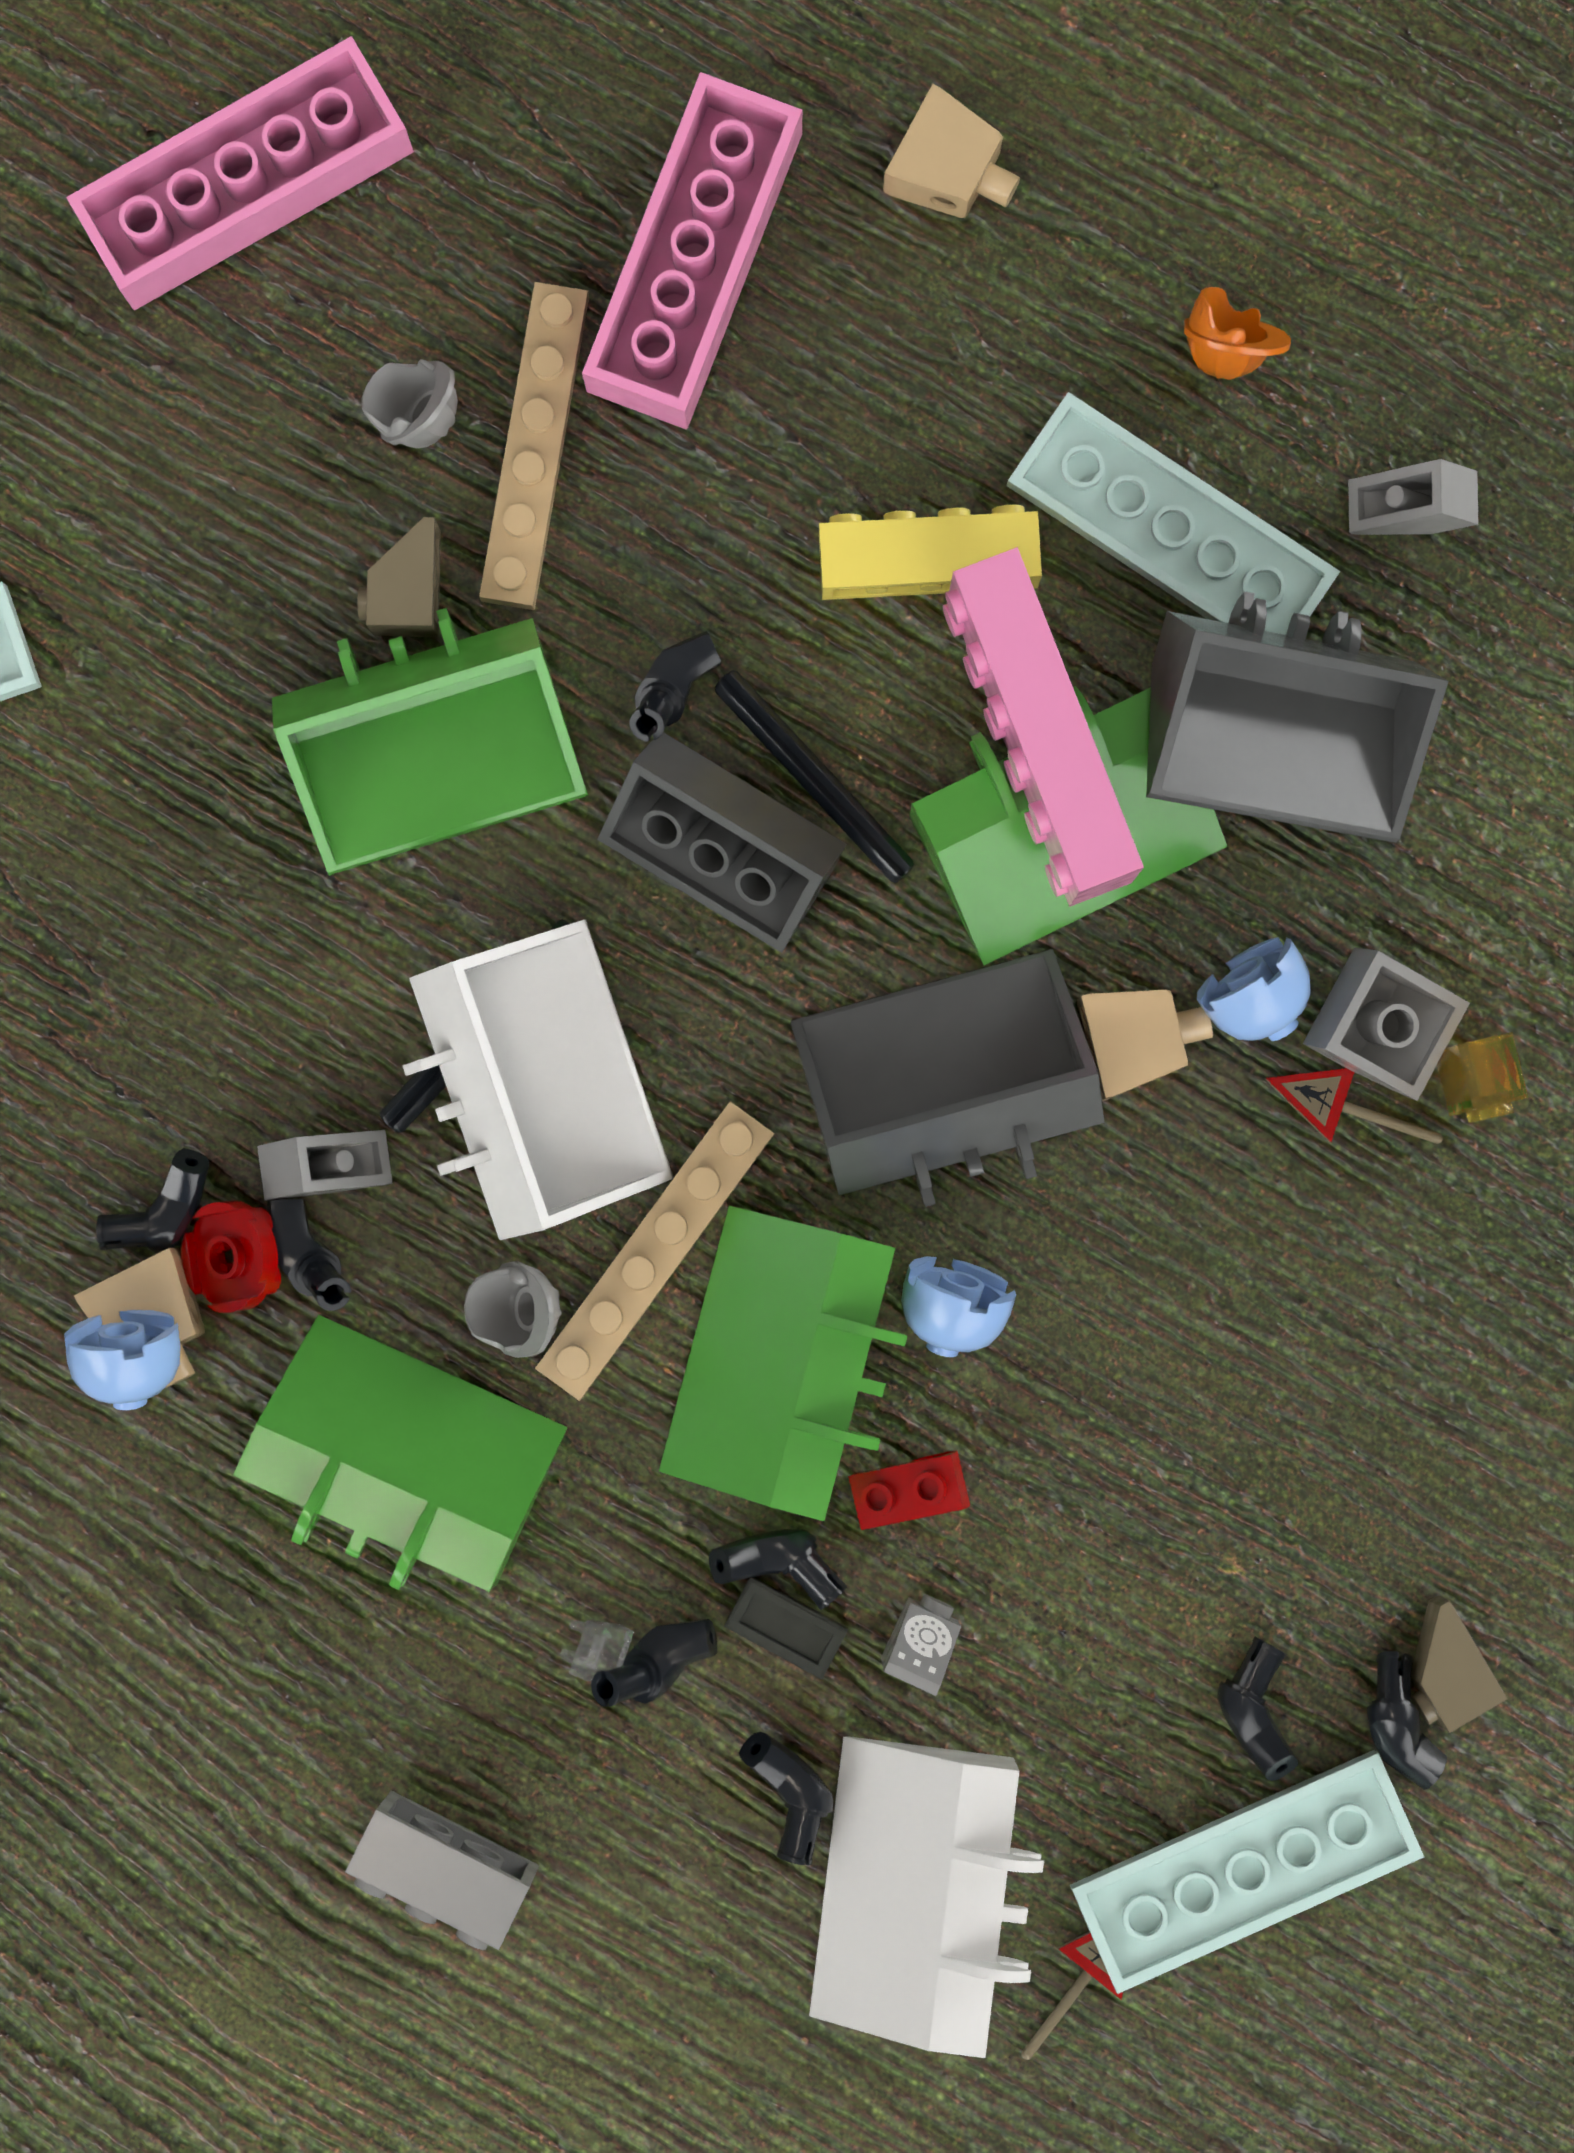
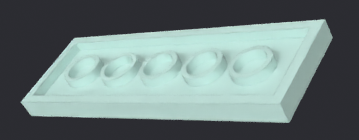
M1069 392L1012 473L1006 485L1209 620L1228 623L1238 598L1245 591L1255 593L1254 600L1255 598L1266 600L1267 616L1264 631L1286 635L1292 615L1299 613L1309 615L1310 617L1340 573L1338 569Z
M1372 1750L1070 1884V1887L1114 1989L1119 1994L1422 1859L1424 1855L1378 1752Z

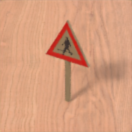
M1347 1068L1265 1078L1330 1144L1341 1112L1436 1144L1441 1143L1443 1140V1136L1435 1131L1345 1101L1354 1072Z
M1090 1931L1057 1947L1063 1954L1080 1966L1083 1972L1023 2049L1021 2056L1024 2060L1032 2058L1092 1977L1122 2000L1123 1992L1116 1993Z

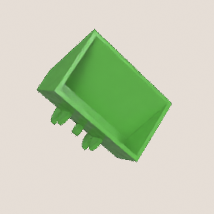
M443 608L436 612L445 645L409 656L402 636L393 638L388 641L394 660L361 671L348 639L345 638L337 641L340 650L338 655L344 676L272 698L273 730L328 875L588 796L533 618L458 640L447 608Z
M1076 686L1073 687L1144 866L1131 884L1070 907L1064 894L1058 897L1055 896L1045 871V865L1050 864L1044 842L1037 845L1034 843L1025 821L1024 813L1029 811V803L1023 790L1014 792L1004 767V761L1009 758L1006 757L998 761L981 732L971 736L972 741L969 742L980 771L912 803L909 817L983 965L1227 847L1214 809L1146 797L1151 687L1093 715L1080 690Z
M729 1205L659 1472L771 1508L825 1521L844 1444L878 1451L880 1438L849 1430L858 1391L883 1397L886 1383L862 1377L871 1340L873 1338L901 1346L906 1344L907 1335L875 1327L895 1247Z
M318 1314L256 1423L233 1476L303 1507L291 1539L296 1544L302 1545L303 1542L308 1541L320 1516H323L354 1530L345 1551L347 1555L358 1559L368 1538L402 1552L389 1586L400 1590L401 1586L405 1585L418 1559L490 1592L499 1582L568 1427Z

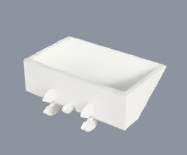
M586 919L465 957L409 978L435 1055L402 1065L405 1075L408 1076L439 1065L452 1103L435 1109L438 1120L442 1122L457 1117L469 1151L468 1154L437 1165L440 1176L474 1166L499 1240L543 1231L674 1178Z
M843 1737L810 2017L927 2051L979 2058L986 2057L994 1982L1025 1983L1030 1982L1031 1970H1028L1029 1963L1014 1958L998 1956L1002 1921L1026 1924L1028 1914L1027 1907L1004 1904L1007 1872L1038 1873L1043 1872L1044 1866L1041 1854L1010 1848L1019 1779V1769L1013 1757L856 1737Z

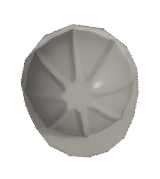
M420 359L418 364L387 363L375 372L364 389L362 395L364 415L380 431L381 438L392 445L403 444L413 448L428 447L436 443L441 437L446 436L449 428L455 423L458 399L454 388V371L445 363L434 360L426 361Z
M519 1261L504 1263L499 1269L478 1276L469 1286L464 1304V1316L472 1336L501 1349L504 1354L515 1358L533 1357L543 1352L554 1335L559 1317L562 1314L559 1303V1291L553 1287L540 1270Z

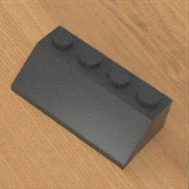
M664 732L657 740L653 738L634 760L597 839L781 953L787 947L823 889L847 845Z

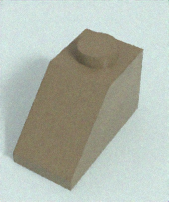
M423 517L367 570V587H359L357 608L359 620H366V625L373 636L438 637L439 619L436 611L439 610L441 530L435 517Z
M1440 1595L1430 1599L1411 1672V1680L1418 1692L1411 1695V1698L1428 1725L1436 1721L1440 1727L1451 1733L1508 1698L1450 1600Z

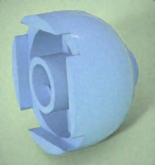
M1277 937L1256 944L1230 959L1226 964L1231 972L1219 982L1212 974L1197 992V1001L1210 1020L1223 1032L1238 1040L1254 1041L1269 1037L1271 1041H1277L1286 1037L1297 1028L1299 1022L1296 1018L1307 1006L1311 994L1310 975L1302 955L1292 940L1286 938L1283 945Z
M926 1256L914 1259L909 1264L901 1302L907 1324L920 1339L927 1342V1349L940 1356L956 1357L959 1352H972L989 1346L1003 1331L1011 1315L1016 1298L1015 1290L1006 1294L1005 1291L1008 1285L1006 1280L985 1268L965 1261L953 1259V1270L943 1267H934L937 1257Z
M154 1310L119 1311L123 1322L102 1325L101 1315L73 1325L65 1332L64 1336L67 1364L71 1377L80 1390L95 1400L113 1404V1407L117 1410L137 1409L146 1405L147 1399L159 1394L174 1379L180 1365V1338L178 1323L174 1325V1317L170 1314Z

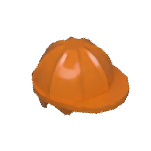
M1206 287L1202 289L1196 299L1190 317L1185 319L1184 334L1187 336L1193 360L1204 373L1215 376L1218 379L1232 380L1253 372L1263 363L1267 356L1287 352L1290 349L1291 337L1281 329L1260 322L1261 314L1257 308H1250L1243 312L1236 311L1230 305L1226 291L1219 287Z

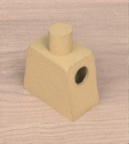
M932 84L885 171L883 192L892 197L958 218H966L979 194L1007 207L1019 184L1020 177L995 164L999 157L1003 140L1000 132L942 88Z
M1170 990L1095 993L1082 995L1077 1000L1084 1035L1099 1073L1102 1101L1188 1066L1184 1044L1213 1038L1211 1020L1203 1008L1198 1007L1176 1012Z
M168 1248L74 1295L78 1305L88 1318L101 1315L102 1325L123 1322L119 1311L154 1310L170 1314L174 1317V1325L178 1323L180 1365L174 1379L165 1388L175 1385L195 1374L182 1345L203 1335L205 1328L195 1294L186 1281L180 1248Z

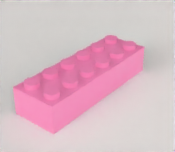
M350 36L66 198L119 290L135 311L412 154L414 151L403 122L353 37Z
M700 72L583 369L582 375L587 393L683 429H688L801 139L802 109Z
M1018 547L953 571L950 589L948 592H945L947 604L943 605L944 615L954 637L963 635L968 656L963 657V662L973 688L976 689L983 686L987 696L988 707L983 709L986 723L993 739L996 741L1003 738L1007 747L1009 759L1004 761L1006 774L1014 792L1023 790L1029 803V811L1024 813L1025 821L1034 843L1037 845L1044 842L1050 864L1045 865V871L1055 896L1058 897L1064 894L1070 907L1131 884L1144 868Z

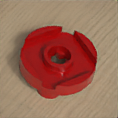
M234 1200L210 1203L200 1208L193 1216V1218H199L195 1223L193 1232L184 1234L181 1246L182 1266L187 1284L195 1295L203 1294L207 1301L213 1304L207 1305V1307L219 1313L252 1309L259 1305L266 1295L276 1293L281 1284V1273L278 1268L276 1240L272 1232L273 1222L268 1211L262 1207H251L245 1202ZM232 1249L234 1262L227 1263L225 1252Z

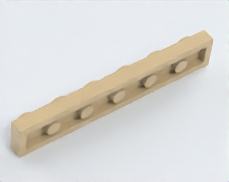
M539 282L534 283L479 595L481 602L535 610L589 302L588 290Z
M730 1101L535 1369L580 1401L769 1143L774 1133Z

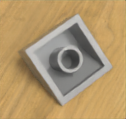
M1354 947L1303 1044L1363 1077L1418 1101L1470 1003L1378 950Z

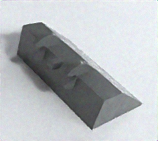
M1244 591L1238 598L1228 623L1167 611L1152 662L1146 797L1394 843L1400 839L1449 682L1448 680L1415 661L1359 650L1362 634L1361 621L1350 618L1348 621L1347 612L1338 611L1331 618L1322 642L1306 639L1310 625L1309 615L1294 613L1286 635L1264 631L1267 616L1266 600L1258 598L1254 600L1255 593Z
M1053 949L790 1020L838 1195L915 1175L924 1206H931L936 1203L928 1172L930 1170L965 1161L970 1177L984 1173L980 1160L981 1156L1015 1148L1024 1177L1026 1179L1033 1178L1037 1174L1032 1160L1035 1159L1031 1147L1032 1142L1104 1123L1099 1073Z

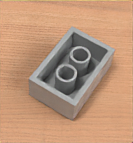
M391 1790L376 1809L345 1873L355 1877V1886L369 1895L385 1898L386 1894H389L407 1903L405 1906L406 1912L423 1922L435 1924L438 1919L458 1929L456 1936L464 1943L480 1950H486L488 1945L499 1950L531 1886L539 1865Z

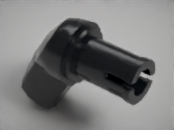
M707 631L662 650L637 689L635 694L636 710L631 715L629 721L630 729L638 739L650 741V737L653 735L654 740H657L663 734L666 726L676 723L682 717L692 683L722 664Z
M186 1148L179 1150L171 1162L159 1195L153 1201L151 1207L146 1209V1212L99 1215L96 1223L97 1241L100 1243L99 1248L101 1250L148 1246L149 1250L154 1251L155 1254L168 1248H175L187 1231L201 1202L209 1169L207 1157L194 1150Z
M305 1199L267 1200V1211L272 1218V1232L277 1245L278 1266L282 1269L293 1287L304 1295L313 1296L318 1305L324 1310L335 1311L344 1307L350 1299L345 1294L351 1293L350 1285L341 1276L339 1258L310 1234Z
M783 1529L748 1536L713 1549L708 1558L714 1582L718 1584L765 1574H779L782 1572L786 1575L789 1573L809 1594V1597L820 1610L832 1603L847 1588V1585L816 1552L815 1549L818 1545L815 1541L817 1538L804 1529Z
M710 1619L660 1625L653 1628L628 1653L622 1666L607 1671H599L594 1675L591 1682V1690L596 1702L601 1706L605 1707L609 1704V1707L631 1698L636 1702L648 1703L664 1695L680 1676L686 1665L717 1654V1637L713 1622Z
M1255 1636L1246 1653V1657L1233 1679L1227 1678L1226 1682H1220L1217 1699L1225 1720L1243 1749L1267 1780L1274 1781L1286 1776L1298 1766L1297 1758L1273 1721L1268 1708L1264 1705L1266 1700L1262 1698L1271 1679L1287 1654Z
M1381 1652L1377 1655L1376 1659L1378 1663L1376 1700L1372 1701L1370 1706L1367 1707V1721L1370 1733L1383 1761L1425 1790L1430 1788L1440 1778L1447 1763V1756L1421 1732L1420 1713L1416 1709L1415 1704L1411 1703L1413 1657L1404 1653L1402 1654V1661H1398L1399 1652Z
M753 1733L741 1747L739 1756L748 1767L778 1793L782 1801L785 1802L784 1806L788 1808L785 1828L776 1856L790 1863L811 1865L822 1817H827L828 1813L833 1811L832 1793L820 1776L796 1753L766 1733Z

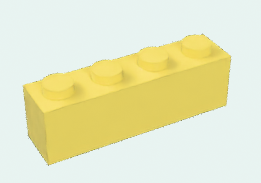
M1022 505L997 506L992 509V514L970 515V510L967 508H947L938 511V517L916 518V513L913 511H892L883 515L884 520L862 521V516L859 514L849 513L831 516L829 523H819L822 600L944 594L950 589L953 571L1018 547L1034 589L1038 588L1042 577L1038 511L1025 512Z

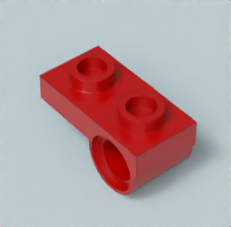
M958 1450L933 1454L909 1462L858 1472L848 1476L861 1530L964 1510L970 1507Z

